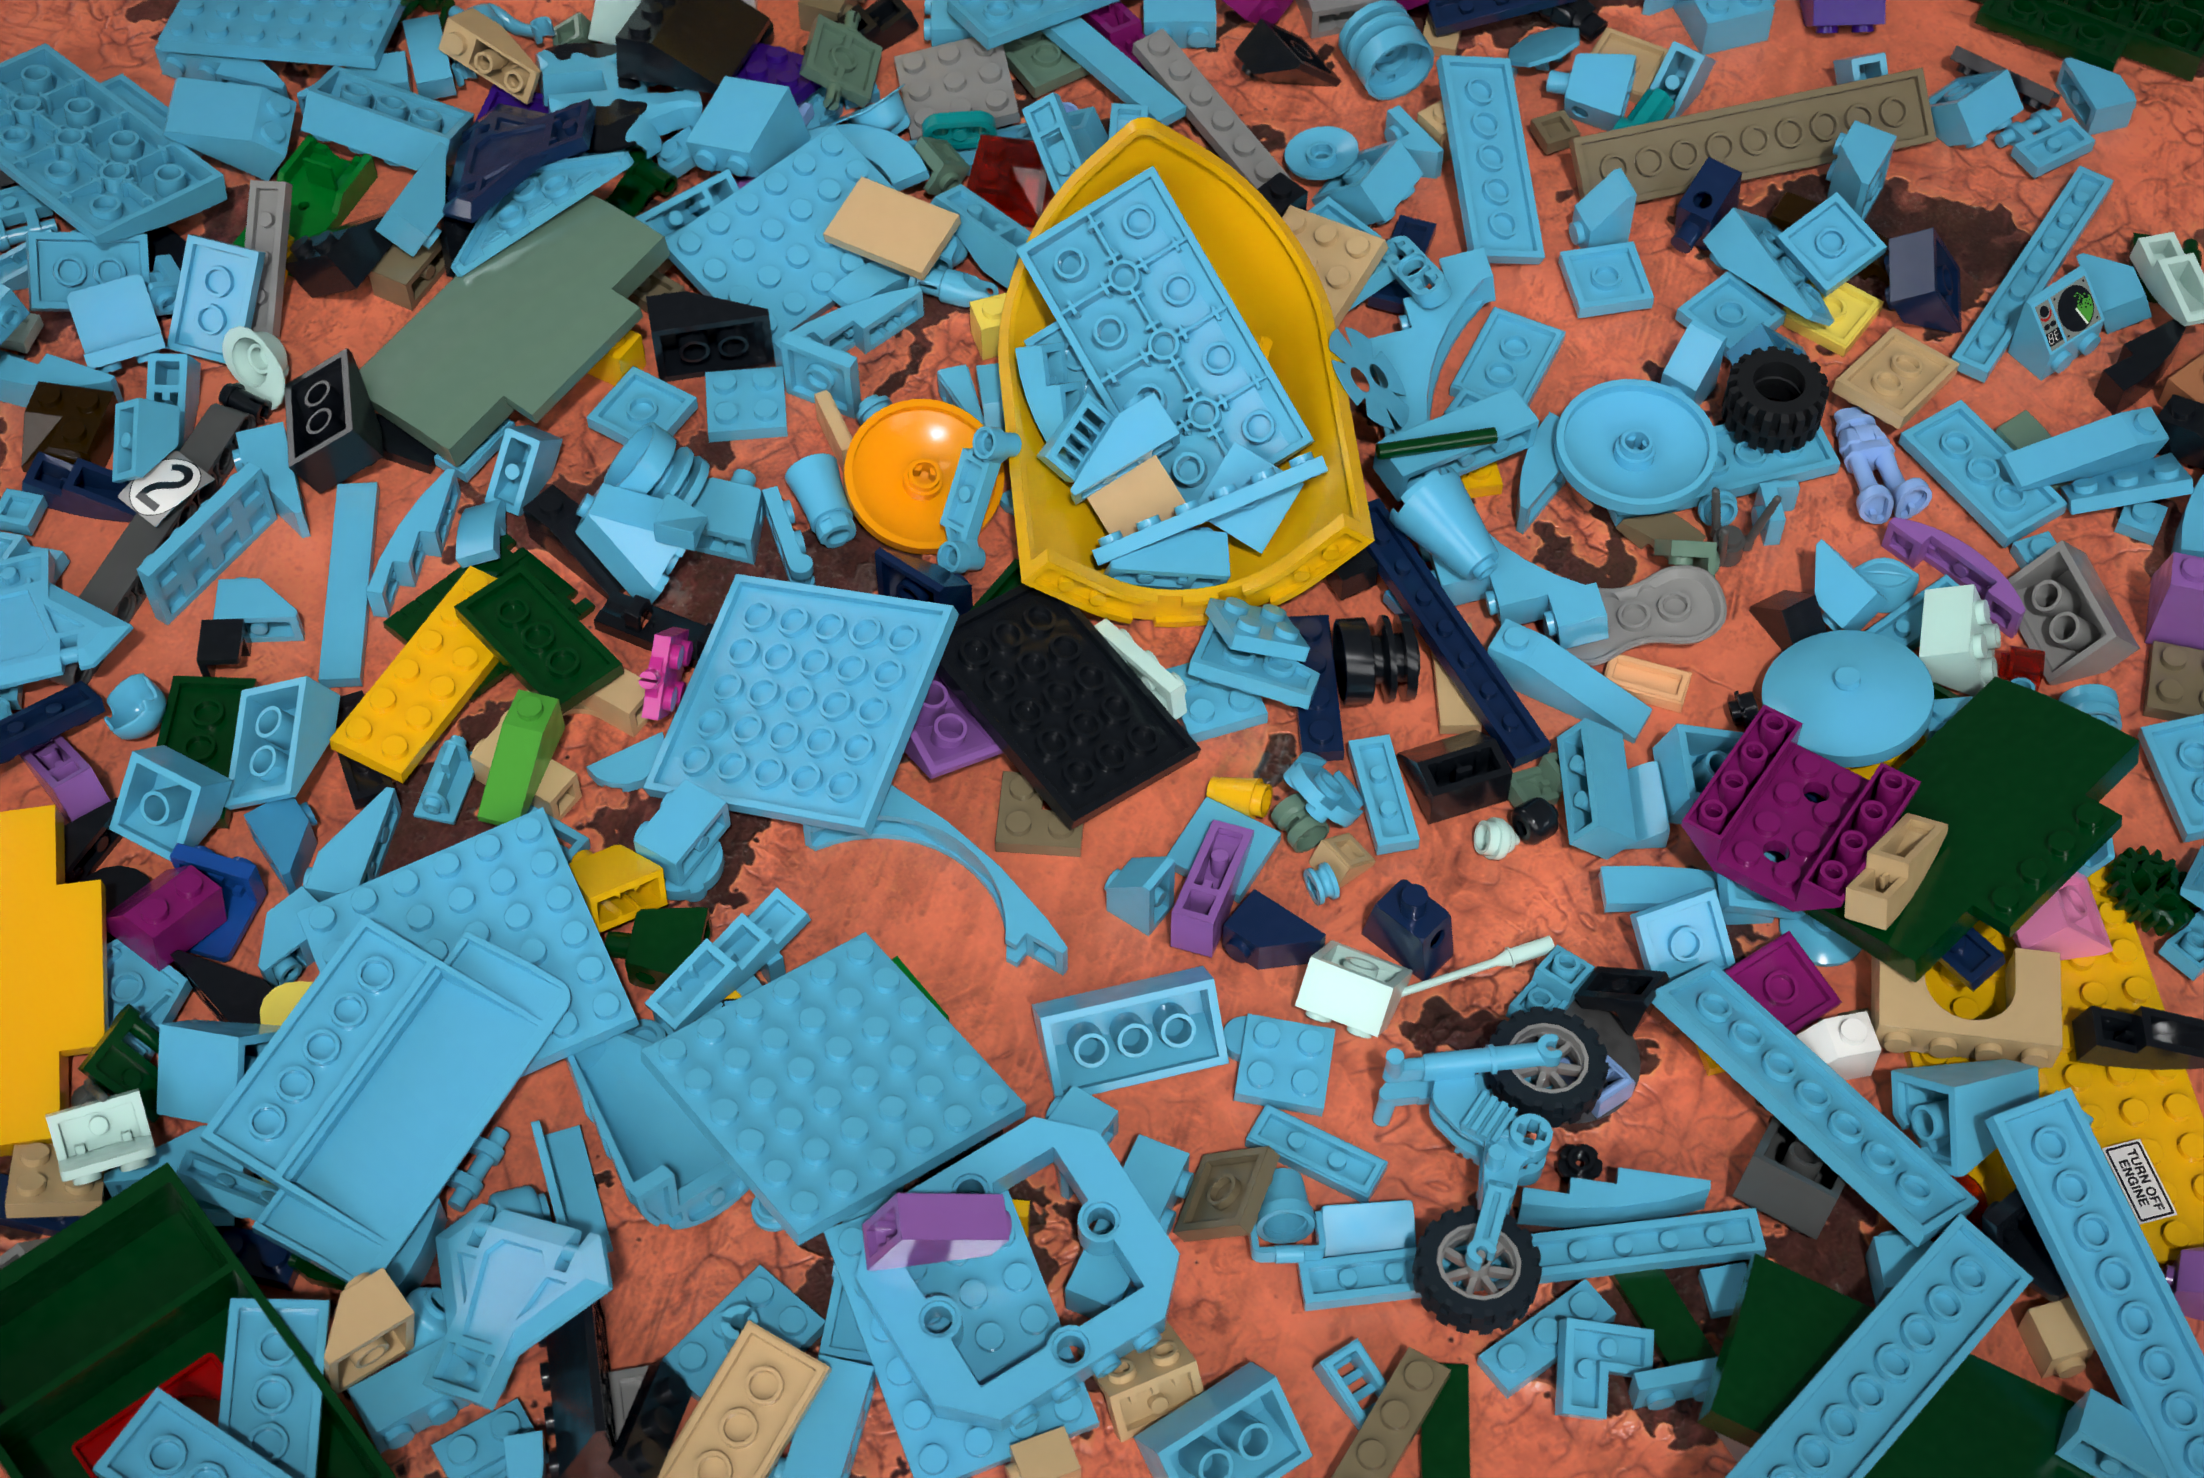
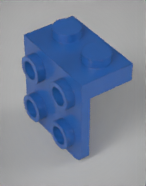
M177 843L169 856L174 868L193 865L222 887L227 918L225 923L186 952L219 962H227L234 955L267 894L257 866L242 857H234L232 859L218 855L211 849L201 845L191 847Z

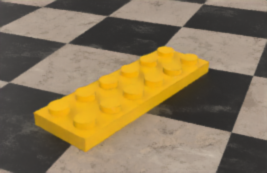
M472 566L468 567L331 736L329 741L332 750L402 784L405 782L499 662L496 656L456 616L454 606L498 578Z

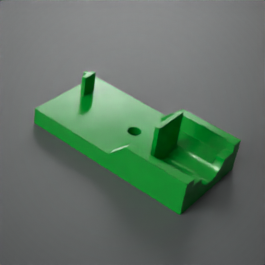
M308 134L279 170L276 180L293 185L288 234L294 237V242L307 235L309 237L336 228L344 222L378 178L373 156L364 154L362 157L355 155L351 161L344 160L335 155L328 145L319 143L313 135ZM246 227L233 242V245L245 246Z

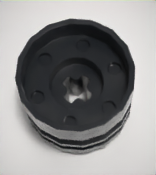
M1395 614L1393 625H1391L1387 615H1379L1374 635H1371L1364 617L1335 619L1333 626V657L1337 690L1341 704L1343 706L1371 704L1376 684H1379L1384 700L1387 702H1394L1397 688L1402 700H1415L1418 690V676L1420 674V652L1409 614Z

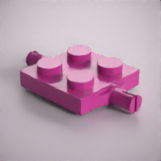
M671 627L654 635L649 667L639 675L642 679L638 680L640 686L645 689L641 718L658 721L675 712L677 706H679L686 690V682L681 681L682 674L687 670L684 667L689 665L693 651V642L688 641L689 629Z

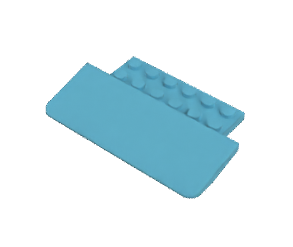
M363 915L199 1136L202 1142L279 1188L253 1224L252 1229L254 1233L346 1283L364 1272L373 1274L383 1267L386 1270L567 1012L571 1002L570 991L564 982L531 962L468 931L463 934L448 957L442 962Z

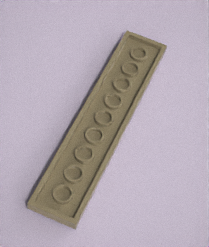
M1923 68L1576 137L1569 140L1580 200L1613 170L1621 168L1637 193L1636 203L1686 193L1708 157L1742 172L1741 182L1830 164L1838 156L1832 153L1838 136L1841 132L1847 134L1855 120L1897 136L1894 150L1937 141L1924 71Z

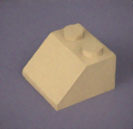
M384 1267L373 1274L364 1272L354 1277L347 1283L345 1290L340 1294L324 1354L325 1379L336 1395L414 1348L415 1313Z

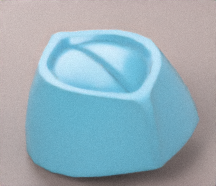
M1875 558L1855 567L1889 601L1879 613H1891L1912 598L1918 586L1919 574L1895 559Z

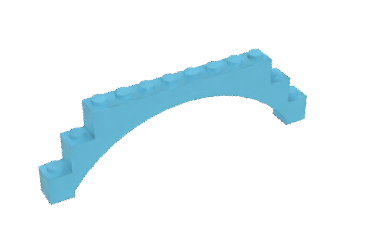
M1484 247L1439 258L1440 270L1451 287V295L1442 305L1429 309L1420 306L1412 296L1403 298L1405 314L1398 316L1401 331L1369 338L1372 342L1373 358L1382 351L1397 372L1405 389L1406 396L1398 393L1394 394L1409 407V418L1402 428L1388 411L1394 430L1382 426L1385 437L1389 434H1398L1411 429L1424 420H1430L1435 388L1441 369L1452 346L1469 321L1483 305L1496 300L1494 277ZM1371 364L1369 370L1372 378L1375 379V382L1380 387L1387 388L1388 382L1385 374L1378 366ZM1491 534L1489 535L1499 553V557L1496 560L1498 564L1496 570L1484 580L1478 581L1477 578L1466 580L1418 544L1421 558L1424 562L1430 561L1432 567L1430 571L1455 606L1485 599L1490 616L1497 614L1501 626L1506 618L1520 625L1544 619L1548 636L1556 635L1559 646L1564 649L1609 638L1607 613L1596 582L1584 585L1553 574L1525 560L1502 545Z

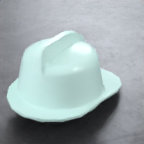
M243 326L231 328L224 336L222 344L223 358L227 368L235 379L244 385L246 391L272 403L271 410L277 409L285 395V378L289 372L288 358L284 345L276 336L268 332H254L250 328Z

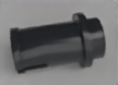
M240 383L226 384L219 394V403L221 405L254 415L258 424H263L264 419L267 420L272 412V403L246 391L244 385Z

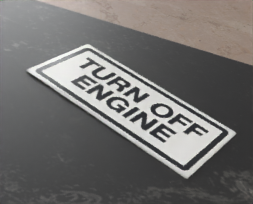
M2140 1139L2102 1148L2139 1225L2178 1215Z

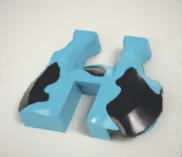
M565 43L546 48L535 54L536 66L541 70L538 83L544 107L548 106L549 113L587 99L591 100L597 111L590 148L580 157L625 152L626 148L639 145L646 150V158L649 159L662 151L660 136L679 129H685L688 126L694 128L703 113L699 91L670 86L678 91L649 93L648 88L656 86V83L617 77L616 44Z

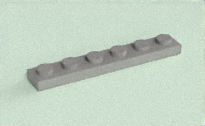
M1163 28L1133 43L1132 53L1159 84L1187 106L1185 116L1223 161L1233 167L1256 189L1279 172L1290 178Z

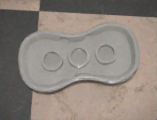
M1692 565L1670 566L1655 572L1638 583L1625 587L1598 588L1607 613L1609 638L1565 650L1590 667H1595L1610 661L1627 650L1643 645H1691L1699 643L1714 635L1725 623L1727 605L1723 590L1709 571ZM1543 619L1545 636L1558 644L1556 635L1548 636Z

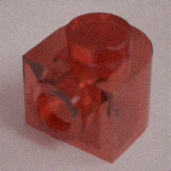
M2010 645L2008 653L2000 652L1997 663L1998 676L2010 682L2018 677L2027 678L2034 683L2035 691L2038 692L2044 673L2045 651Z

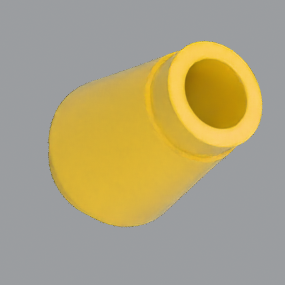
M1213 776L1209 781L1206 797L1252 819H1255L1256 816L1264 818L1271 806L1273 788L1272 785L1264 783L1262 778Z

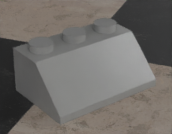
M2061 540L2007 579L2019 595L2026 609L2019 626V631L2050 685L2053 686L2105 673L2140 649L2086 553Z

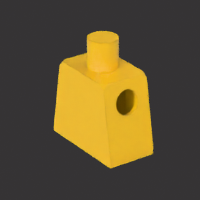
M613 845L596 853H592L589 850H581L573 856L571 863H569L599 933L634 919L636 913L641 909H658L668 905L663 868L623 845Z

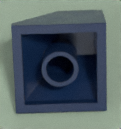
M881 547L874 552L878 595L953 605L959 616L967 613L973 607L972 585L962 575L951 573L940 565Z

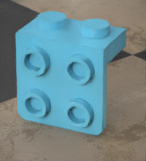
M133 274L77 290L67 295V303L85 353L84 358L87 367L97 368L99 371L109 373L122 369L120 362L122 360L136 357L138 364L147 362L148 353H160V349L166 348L145 281L141 275Z

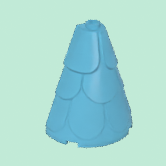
M623 1032L566 1057V1063L584 1111L590 1121L596 1126L606 1155L615 1166L629 1202L635 1205L639 1213L651 1224L657 1227L660 1224H667L673 1230L702 1224L731 1207L749 1190L747 1185L641 1062V1049L653 1044V1042Z

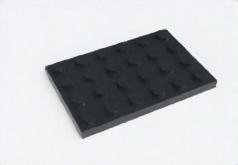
M1021 584L958 617L936 673L1070 831L1197 759L1201 748L1079 608L1030 586Z

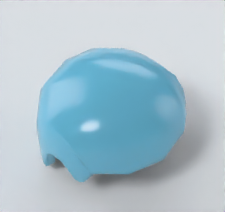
M144 673L131 675L120 682L109 694L107 704L112 711V717L106 716L104 721L113 734L123 740L146 737L162 722L166 711V697L161 689Z

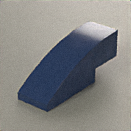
M38 451L22 481V491L44 495L48 504L47 508L93 519L131 522L136 515L133 509L118 498L121 491L131 481L114 483L112 482V470L78 458L73 465Z

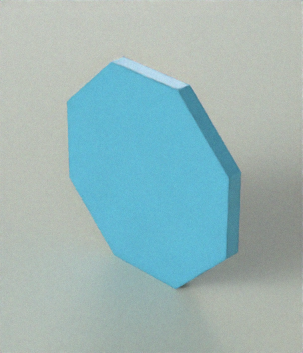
M1555 27L1527 36L1509 49L1511 66L1528 68L1535 66L1537 70L1549 71L1550 66L1548 62H1562L1564 55L1580 45L1579 28Z

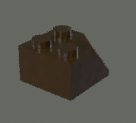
M38 381L24 412L21 465L23 472H28L38 451L73 465L78 458L106 468L114 449L115 404L118 403L115 393L113 391Z

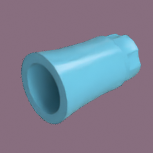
M819 453L806 456L795 462L787 470L785 482L802 507L812 531L816 534L819 542L826 545L827 548L843 546L855 537L856 526L841 482L837 459L830 454Z

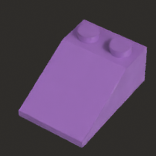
M935 673L904 750L930 779L1004 753L938 674Z

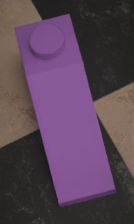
M60 734L45 744L37 745L19 754L69 823L110 801L92 767Z
M1213 819L1171 912V947L1213 957L1223 933V925L1228 920L1254 837V830Z

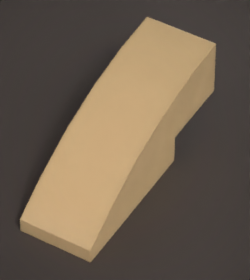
M1906 813L1867 851L1866 868L1846 887L1844 918L1887 930L1906 907L1925 878L1948 832V824Z

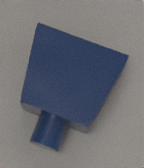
M1711 157L1707 158L1677 206L1675 233L1671 239V244L1676 250L1682 253H1689L1694 246L1702 250H1709L1703 239L1733 207L1738 209L1742 172Z
M1405 879L1400 880L1376 903L1362 931V935L1399 964L1413 970L1412 974L1421 981L1430 979L1454 954L1451 915L1428 896V892L1423 886L1412 884Z

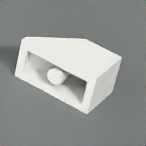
M1867 1011L1823 1019L1796 1035L1798 1039L1844 1080L1871 1076L1882 1050Z

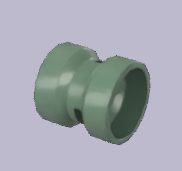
M1300 793L1293 794L1282 800L1271 814V819L1278 829L1286 831L1288 834L1287 841L1297 853L1307 852L1315 848L1321 840L1327 837L1330 830L1326 821L1320 823L1307 812L1305 805L1308 802Z

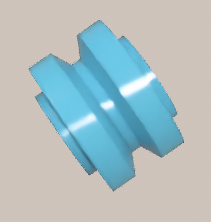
M2100 684L2076 686L2064 692L2058 699L2119 730L2122 729L2121 714L2118 711V695L2115 690L2108 686Z

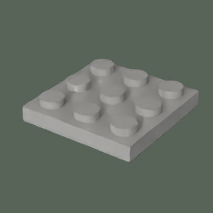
M974 37L894 56L900 86L905 84L901 88L903 103L911 118L909 125L911 140H917L918 142L922 136L923 121L935 113L985 111L995 118L996 128L1021 122L1003 45L987 50Z

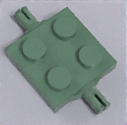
M854 10L846 12L844 24L834 22L818 14L812 22L801 64L800 75L826 88L827 92L823 105L825 108L829 106V110L838 109L840 97L862 108L871 99L883 47L869 41L858 32L857 28L861 15L858 12L855 15Z

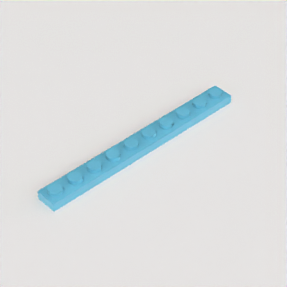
M1756 1208L1531 1234L1533 1237L1531 1243L1533 1247L1538 1246L1541 1255L1539 1266L1542 1267V1275L1539 1284L1654 1269H1671L1748 1260L1755 1253L1764 1257L1766 1252ZM1468 1245L1456 1247L1454 1250L1465 1256ZM1417 1247L1328 1257L1318 1261L1298 1263V1275L1304 1310L1313 1311L1422 1298L1420 1293L1416 1294L1413 1286L1415 1275L1412 1273V1267ZM1500 1256L1491 1263V1266L1508 1268L1507 1263ZM1443 1258L1442 1265L1445 1273L1461 1268L1448 1259ZM1490 1278L1497 1289L1506 1288L1511 1281Z

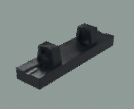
M615 590L594 618L596 630L651 652L656 633L671 627L689 629L688 641L693 642V651L688 666L692 668L696 667L714 626L711 623H707L705 626L651 605L650 600L642 596L635 595L633 598ZM644 620H649L645 627L642 629L641 625L644 622Z

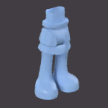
M1858 406L1840 409L1834 413V419L1837 424L1834 432L1838 438L1839 452L1843 457L1847 472L1854 474L1859 489L1856 507L1863 520L1872 524H1883L1890 518L1892 510L1895 517L1909 519L1929 505L1932 499V492L1927 482L1921 478H1911L1905 481L1894 455L1895 449L1885 433L1876 425L1872 415L1866 414L1864 409ZM1878 469L1884 486L1877 483L1872 471Z

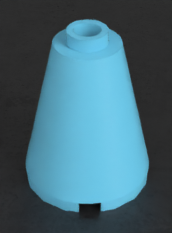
M1451 466L1446 467L1447 473L1443 475L1438 470H1434L1418 480L1401 496L1400 499L1403 501L1404 506L1399 512L1393 507L1389 520L1398 530L1466 580H1473L1475 578L1478 581L1484 580L1496 570L1498 566L1496 560L1499 557V553L1459 474Z

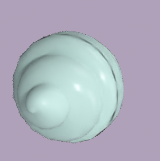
M1491 817L1487 821H1480L1474 832L1476 852L1484 855L1489 860L1503 859L1520 843V838L1514 832L1513 827L1503 818Z

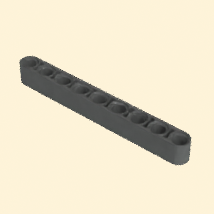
M217 403L212 404L179 452L215 480L183 500L157 527H154L136 513L79 598L127 623L131 621L147 597L136 569L148 555L154 553L171 536L176 528L182 526L198 511L204 501L210 499L219 490L235 466L232 450L239 448L235 432L256 428L254 415ZM104 659L95 668L82 671L79 668V662L66 665L64 675L46 680L67 687L81 680L87 685Z

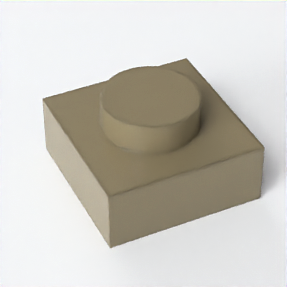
M1564 109L1531 119L1530 131L1546 155L1569 148V140L1581 136V133Z

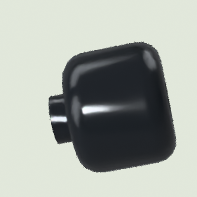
M1536 797L1515 807L1511 813V822L1515 833L1524 843L1536 845L1552 837L1557 832L1559 814L1554 805L1541 797Z

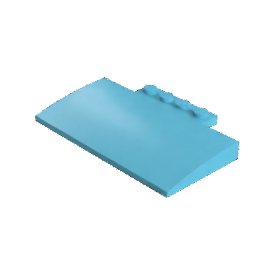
M46 43L0 63V170L95 244L123 239L154 230L195 215L227 200L224 175L200 158L205 154L162 136L168 107L121 73L99 83Z
M1151 166L1016 249L1056 319L1054 323L1024 340L1025 345L1064 342L1068 382L1082 381L1083 395L1085 393L1091 395L1114 417H1117L1120 412L1124 411L1122 406L1133 397L1140 394L1147 397L1155 393L1180 433V443L1157 457L1186 503L1197 499V501L1200 499L1234 441L1275 466L1280 465L1315 442L1154 166ZM1087 408L1085 411L1086 417L1098 427L1102 421ZM1087 429L1089 439L1092 433Z

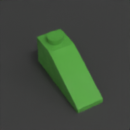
M518 689L501 727L477 815L478 821L499 826L527 814L565 730L558 698Z

